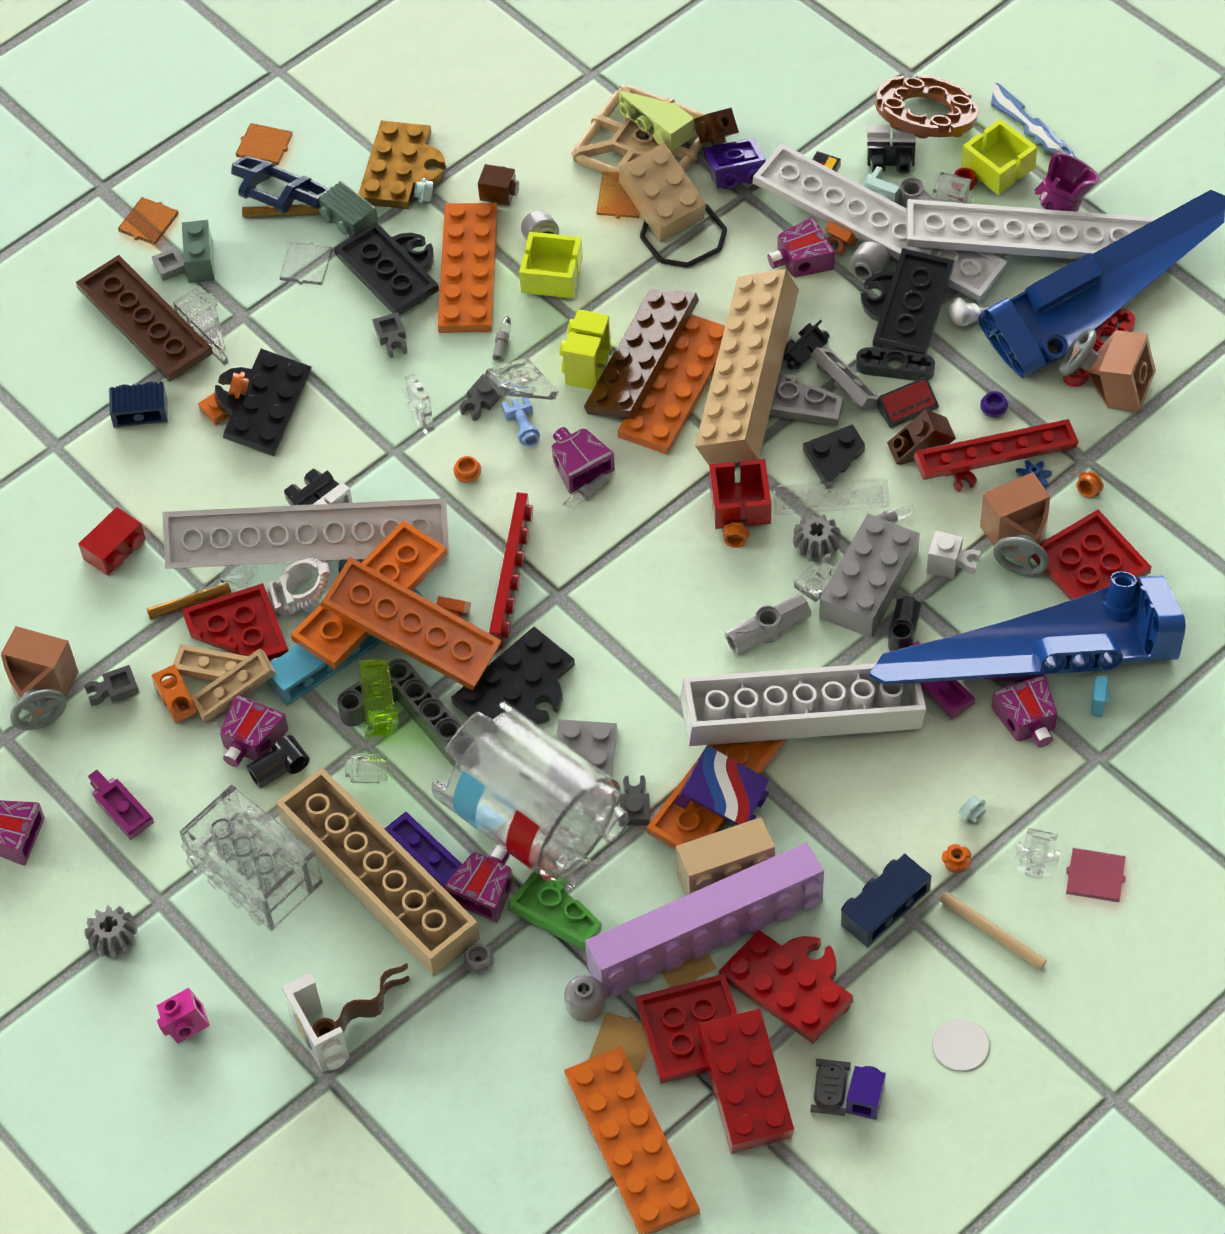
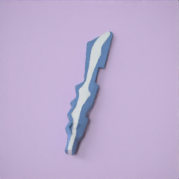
M999 83L994 84L991 100L992 106L1024 125V134L1035 138L1036 145L1042 146L1045 153L1053 155L1054 152H1062L1076 157L1074 151L1063 140L1057 139L1052 130L1039 118H1032L1022 110L1025 108V105Z

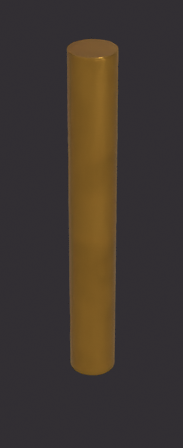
M307 204L291 205L288 212L284 214L277 212L272 206L242 207V217L320 214V207L314 208Z
M227 582L147 608L149 618L153 619L229 594L231 589Z

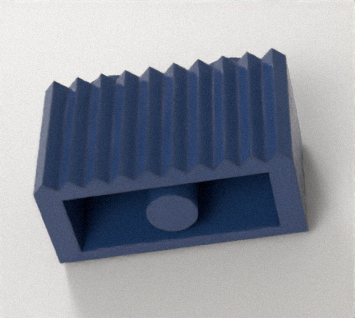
M150 381L142 385L133 384L132 386L122 384L115 388H109L110 417L113 427L168 422L167 394L163 382Z

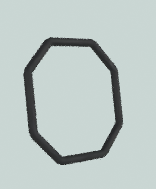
M706 204L705 210L722 229L717 248L689 262L662 258L645 237L648 228L645 220L640 233V239L660 263L690 267L722 250L727 227L709 205Z

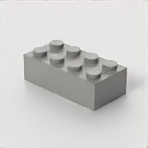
M867 513L820 597L819 618L872 638L918 554L920 533Z

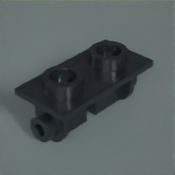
M821 319L814 326L808 323L798 333L801 338L796 342L791 339L786 343L783 358L787 361L786 366L790 370L800 369L811 358L806 348L813 353L816 347L822 348L828 343L829 333L818 328L822 322Z

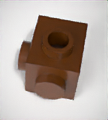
M732 107L711 112L694 119L695 130L700 144L711 142L712 146L727 142L726 137L739 133Z
M485 164L478 181L479 200L510 206L513 196H517L519 191V180H516L515 169Z

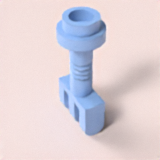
M528 395L522 396L523 405L519 404L517 398L512 399V408H509L507 401L501 402L506 420L516 418L520 431L517 437L520 443L526 447L535 446L539 441L540 433L537 427L530 425L526 416L533 414L532 404Z

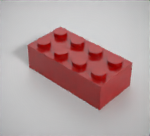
M761 1009L699 1023L698 1037L730 1153L791 1139L794 1133V1126Z

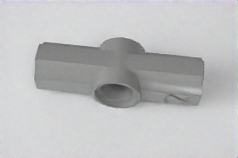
M796 594L775 606L766 605L760 607L753 618L726 631L725 638L733 653L739 655L762 642L771 643L776 641L782 631L810 617L811 609L804 596Z

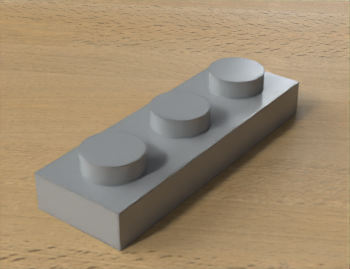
M816 347L810 356L818 363L816 365L817 368L823 373L830 375L835 380V386L847 392L852 397L851 401L861 409L865 407L877 409L879 396L832 350Z

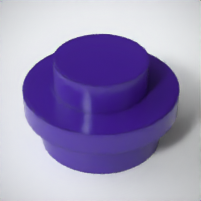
M991 391L981 399L980 409L986 416L997 418L1007 412L1008 402L1002 393Z

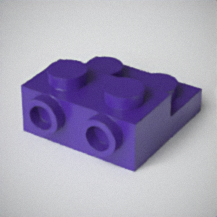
M754 138L703 148L704 158L710 167L711 178L717 189H729L742 183L753 184V176L766 162Z

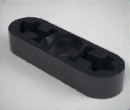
M865 347L860 349L856 355V368L865 375L912 381L926 377L927 380H930L935 373V361L927 354ZM866 359H871L870 363H865ZM900 361L903 365L900 368H892L888 363ZM920 366H926L925 370H920Z

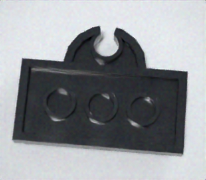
M375 222L334 247L335 255L392 314L398 312L400 316L439 291L438 283L427 273L434 263L432 244H427L422 251H413L414 248L423 247L426 244L425 237L420 234L401 233L391 237Z
M902 248L895 271H880L866 279L863 283L864 289L868 291L878 289L882 292L877 298L861 293V304L864 312L871 319L878 321L872 341L873 346L888 350L927 354L952 275L954 260Z
M261 348L252 369L237 367L223 372L218 380V383L221 385H231L233 373L240 374L245 372L244 378L249 379L246 394H240L239 399H236L235 395L228 394L229 392L225 391L221 386L215 385L214 397L216 404L223 412L231 416L224 430L223 438L275 457L311 373L312 366Z
M533 627L487 666L473 691L463 686L451 696L452 704L491 736H494L512 719L529 725L546 723L550 721L549 713L546 710L536 708V706L542 702H547L552 705L554 712L558 713L560 711L563 696L560 683L557 680L575 666V660L536 627Z

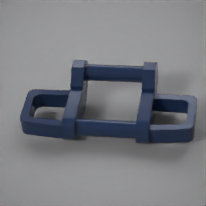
M245 156L232 163L231 174L244 179L239 187L238 195L245 199L250 197L272 206L277 212L282 214L288 212L295 199L314 208H319V196L327 192L328 189L330 190V188L307 176L300 177L277 168L274 163ZM271 177L289 183L279 198L255 189L256 185Z

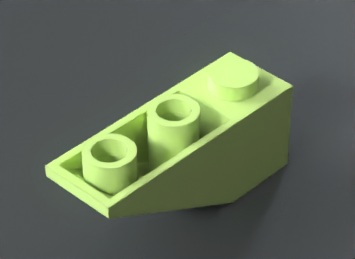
M625 91L619 92V110L622 115L634 121L643 132L650 134L659 145L665 143L672 152L694 137V118L677 104Z

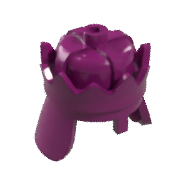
M1054 152L1049 163L1047 176L1034 191H1036V195H1040V205L1044 209L1078 212L1083 197L1100 182V177L1092 167L1082 160L1066 153Z

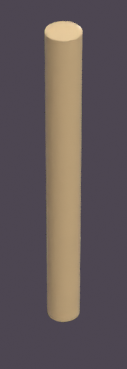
M945 892L940 899L941 903L1038 970L1043 969L1047 962L1046 959L950 893Z

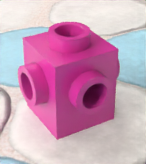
M189 987L156 1005L160 1016L157 1019L160 1030L165 1036L170 1035L177 1044L210 1026L203 1003Z

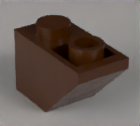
M925 409L890 439L887 444L896 464L902 465L915 461L913 456L916 451L950 444L956 437L947 417Z

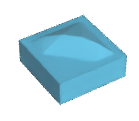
M1097 676L1095 677L1091 714L1092 716L1102 717L1104 705L1111 699L1107 677Z

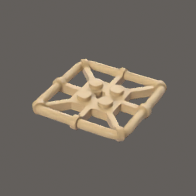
M627 84L621 85L620 89L611 96L600 113L593 116L591 125L580 138L571 155L574 162L611 176L614 181L619 182V168L621 165L659 146L650 134L643 132L629 117L623 123L609 118L619 104L620 91L677 104L694 119L705 114L675 103V100L667 97L665 99L636 87H628ZM607 129L615 133L611 140L590 144L599 130ZM645 136H648V139H647V140H640V139H639V138H643V137H645ZM697 137L689 149L680 146L671 152L673 156L681 158L679 165L684 172L690 165L696 162L697 155L705 143L700 144ZM612 151L624 155L617 167L591 158V156Z

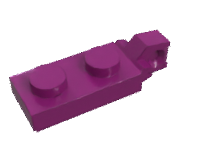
M98 770L88 775L91 781L90 785L95 789L91 793L95 802L130 840L154 824L152 816L118 779L112 778L107 781Z

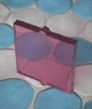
M1073 848L1070 867L1066 869V873L1069 875L1066 894L1119 902L1122 883H1125L1126 877L1123 875L1126 856Z

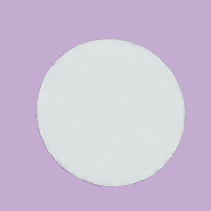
M956 1019L948 1021L938 1028L933 1037L932 1045L935 1056L943 1065L953 1070L965 1071L976 1068L988 1055L989 1041L986 1033L980 1026L968 1020Z

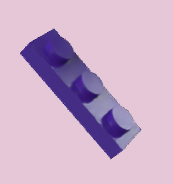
M406 811L384 828L443 888L462 865L457 858Z

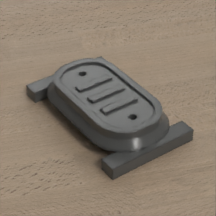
M816 1058V1066H819L814 1091L816 1105L811 1104L810 1112L845 1116L846 1108L840 1107L845 1101L846 1070H850L851 1062Z

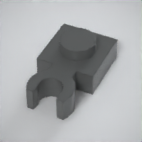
M398 312L372 319L380 345L386 344L388 356L394 358L393 349L401 348L403 353L407 354V344L404 340L406 339V332Z
M482 374L467 391L468 399L460 404V414L464 415L467 410L472 409V420L476 421L480 418L483 407L490 410L503 396L505 385Z
M130 665L102 674L104 681L100 683L90 681L84 685L87 694L97 692L95 695L88 697L91 706L101 704L107 697H110L112 703L140 693Z
M641 775L640 783L637 786H632L629 784V776H625L623 787L626 794H620V826L649 825L650 796L649 793H644L646 790V779L644 775Z

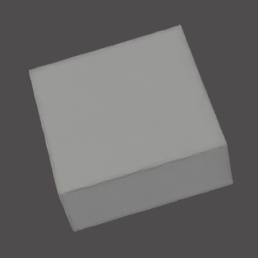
M176 247L152 256L153 264L162 281L186 272L184 261Z

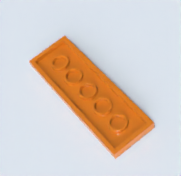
M497 203L445 204L438 314L439 333L492 332Z
M691 314L635 418H624L617 431L618 438L667 455L669 454L714 373L725 325Z
M403 520L370 553L362 564L413 591L448 553L446 547ZM320 604L291 633V639L336 670L370 634L322 608Z
M349 557L321 602L322 608L472 691L502 641L352 557Z
M787 739L708 746L761 775ZM696 762L646 827L647 834L675 850L678 845L719 832L727 822L724 818L693 801H690L685 809L674 804Z
M622 1046L565 1069V1078L638 1234H653L700 1214V1208Z

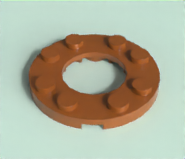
M916 75V78L910 77L905 80L903 76L888 79L878 87L875 98L876 110L883 119L890 123L893 129L913 133L914 136L921 139L928 137H961L975 126L979 112L978 103L971 101L972 95L965 89L949 81L923 75ZM914 97L937 100L947 106L951 114L948 113L947 117L934 115L931 119H926V114L919 116L912 114L909 108L906 110L903 101Z

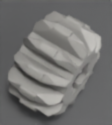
M812 513L810 520L802 517L800 524L795 525L793 545L797 548L799 556L807 554L809 561L813 557H817L821 562L823 556L832 558L834 551H837L840 547L841 531L836 527L834 519L827 521L825 514L820 518H816Z
M107 905L106 911L103 913L95 910L96 918H87L88 928L84 932L86 939L89 940L88 945L93 951L97 950L101 957L110 952V955L115 958L119 950L127 954L128 949L126 945H135L134 935L138 931L132 914L130 912L125 913L121 906L112 911V908Z

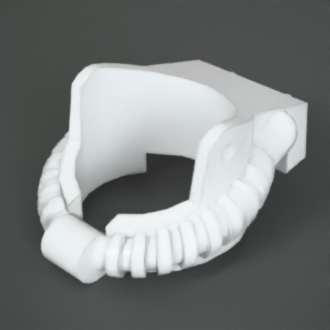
M305 558L289 565L285 569L286 574L279 576L280 582L277 583L275 579L268 582L269 589H267V592L273 601L271 603L273 611L275 613L278 612L281 616L294 615L300 611L313 612L320 605L319 598L325 592L328 583L327 578L331 576L327 563H323L316 558ZM311 570L319 572L317 582L310 591L294 595L298 585L313 577Z

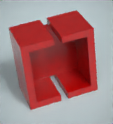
M765 459L740 461V482L735 483L734 462L709 464V481L715 529H723L724 526L732 522H746V526L771 524V497Z

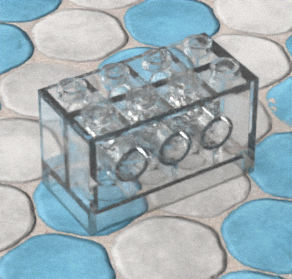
M232 784L179 831L183 842L181 847L187 855L186 863L196 873L201 871L207 876V881L217 891L222 889L228 894L227 897L237 908L241 906L245 908L250 918L257 925L261 926L264 924L271 931L323 883L316 853Z

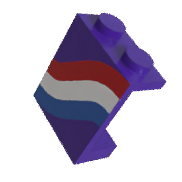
M707 745L699 756L674 804L685 809L689 802L693 801L734 825H739L757 818L752 813L756 806L761 808L769 794L765 790L769 779Z

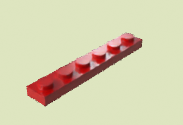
M1066 419L918 450L913 457L922 479L927 480L1073 449L1077 447L1079 441L1070 420Z
M517 492L489 629V634L502 640L498 649L503 648L504 638H509L511 621H508L509 614H514L516 601L515 597H513V592L519 590L520 574H517L518 567L523 568L525 558L522 546L523 544H528L529 528H526L527 521L532 522L534 507L529 505L528 493Z

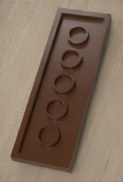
M117 255L76 281L77 289L169 382L213 354L212 347L120 255Z
M650 289L584 405L587 414L635 418L699 302L696 292Z

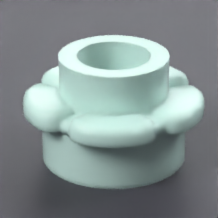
M423 177L421 182H416L414 197H417L420 203L423 201L430 202L433 181H427Z
M973 795L961 806L959 814L964 817V822L967 823L971 820L975 823L985 814L986 809L983 807L985 800H980Z

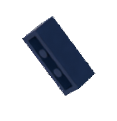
M905 853L898 860H891L877 879H870L855 899L851 897L844 903L841 908V926L868 948L930 891L932 876Z

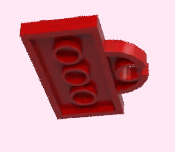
M758 930L718 971L719 975L725 973L729 985L812 1044L854 1002L852 994L833 982L836 976L837 961L830 945L825 948L824 955L820 959L814 960L808 957L811 952L819 950L821 947V939L813 936L797 937L789 940L784 945H780Z

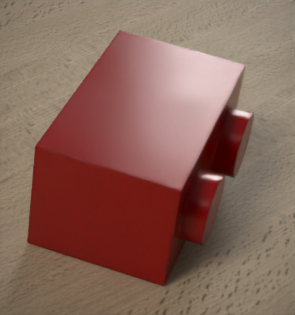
M116 507L78 545L83 560L108 576L114 569L119 568L134 550L139 549L146 538L142 524Z

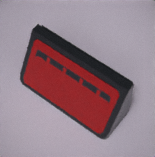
M926 377L880 395L877 403L878 411L890 428L916 418L925 409L933 411L939 408V404Z

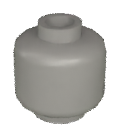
M536 210L527 214L523 219L521 232L527 240L529 232L559 235V227L549 213L543 210Z
M866 241L860 244L850 260V267L857 278L866 281L874 273L885 270L889 263V255L882 245L873 241Z
M582 975L575 977L567 984L564 992L567 1012L572 1018L587 1022L601 1015L605 1007V993L602 984L592 976Z

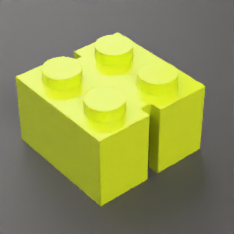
M999 119L983 130V135L979 133L963 145L961 167L971 169L980 182L999 195L1015 183V178L1020 180L1035 169L1038 147L1003 120Z
M529 232L525 254H523L519 271L521 293L574 299L583 260L582 238Z
M578 309L575 318L570 319L568 323L567 340H562L559 352L560 356H563L561 373L565 374V385L593 390L603 373V369L597 368V366L605 368L611 352L609 315Z

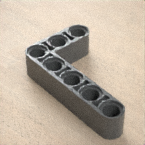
M395 659L339 694L337 705L340 719L345 725L350 727L358 726L398 701L456 771L462 774L464 770L471 775L479 769L480 756L476 741L406 660Z

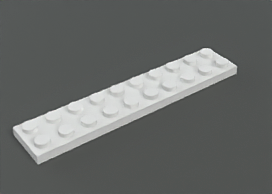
M782 143L753 176V184L827 223L831 221L852 232L857 239L863 242L873 241L882 245L887 250L888 255L899 260L902 248L954 260V268L948 286L979 303L1006 269L1008 261L993 253L908 247L907 209Z
M908 199L907 246L1079 259L1089 253L1097 252L1157 218Z
M446 498L162 512L165 569L294 563L305 558H316L320 561L348 560L349 557L355 560L366 559L403 520L446 547L449 555Z

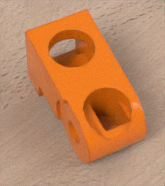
M175 664L151 675L154 688L165 707H167L175 724L197 714L194 703ZM166 676H172V677H170V678H168V679L162 681V679H163L164 677H166Z

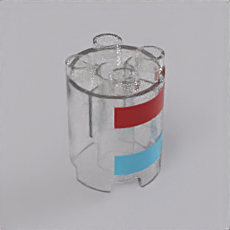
M505 701L500 703L499 706L506 712L494 719L477 711L459 728L446 746V752L456 761V764L451 772L447 786L438 780L432 782L433 796L545 881L558 880L569 889L576 887L587 875L591 867V859L587 856L593 851L599 841L603 839L607 843L613 842L621 835L628 824L629 813L618 806L621 794L619 783Z

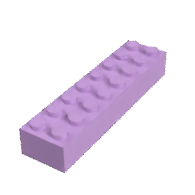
M805 842L585 940L588 970L591 976L602 984L605 998L611 995H621L629 987L638 983H647L664 971H674L681 967L683 963L693 958H703L713 949L722 945H732L742 936L749 933L755 934L758 930L762 931L767 925L776 921H785L802 909L808 910L816 907L823 900L824 870L808 843Z

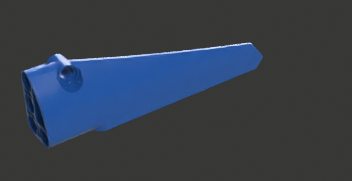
M1209 190L1097 252L1089 253L1040 279L1011 299L1007 297L988 307L978 316V322L982 331L1005 363L1021 378H1025L1045 366L1055 363L1067 352L1069 345L1082 331L1088 328L1095 330L1224 223L1225 195ZM1048 343H1052L1057 347L1058 354H1053L1048 350Z
M1119 571L1111 575L1109 587L986 627L883 653L870 671L869 677L884 685L1107 671L1117 668L1121 663L1177 660L1181 653L1185 634V617L1164 576L1135 578L1134 575L1128 572Z

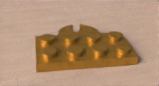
M381 120L358 194L374 206L409 209L416 182H421L423 177L427 181H433V186L440 182L444 177L442 169H446V164L441 151L428 145L432 133L431 125ZM432 166L440 168L435 170H427L429 167Z

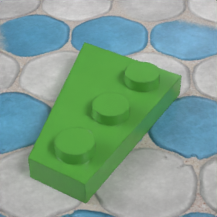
M547 871L543 873L532 872L508 903V911L584 951H586L585 940L601 932L602 923L579 900H574L565 891V886L559 880L555 881Z

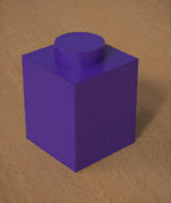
M873 1066L854 1067L846 1099V1113L877 1120L885 1088V1072H881Z

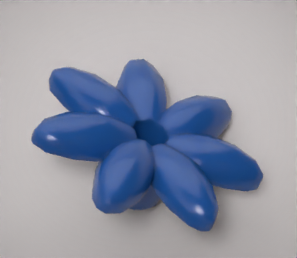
M1026 460V469L1017 468L1015 470L1020 476L1034 472L1044 487L1048 486L1045 478L1052 475V471L1042 470L1044 466L1043 461L1033 465L1030 461Z

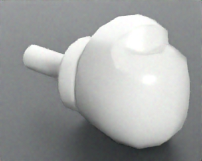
M959 297L948 307V315L956 326H967L977 322L978 316L988 307L979 308L976 303L966 304Z

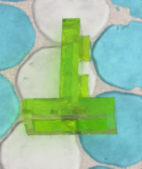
M388 658L359 661L358 669L365 714V738L394 735L399 717L398 709L394 708Z

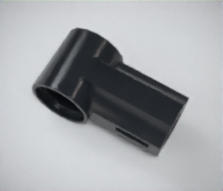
M904 596L901 599H897L893 619L889 625L888 649L890 652L907 648L914 643L922 607L921 602H918L914 597Z
M287 735L280 738L274 744L272 751L248 764L246 767L256 786L262 788L287 772L289 774H296L302 771L310 762V758L294 736Z

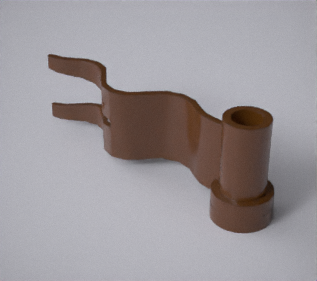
M405 963L400 967L391 968L380 977V992L375 998L371 1000H352L346 1003L336 1022L330 1018L317 1020L312 1027L317 1038L338 1027H341L343 1033H345L347 1025L355 1018H372L380 1015L384 1009V995L387 990L393 986L405 984L410 980L409 976L385 983L386 979L394 974L404 972L408 969V964Z

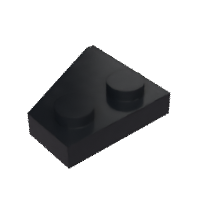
M852 424L803 443V451L827 489L833 485V480L840 472L844 473L850 467L851 462L865 451V443Z

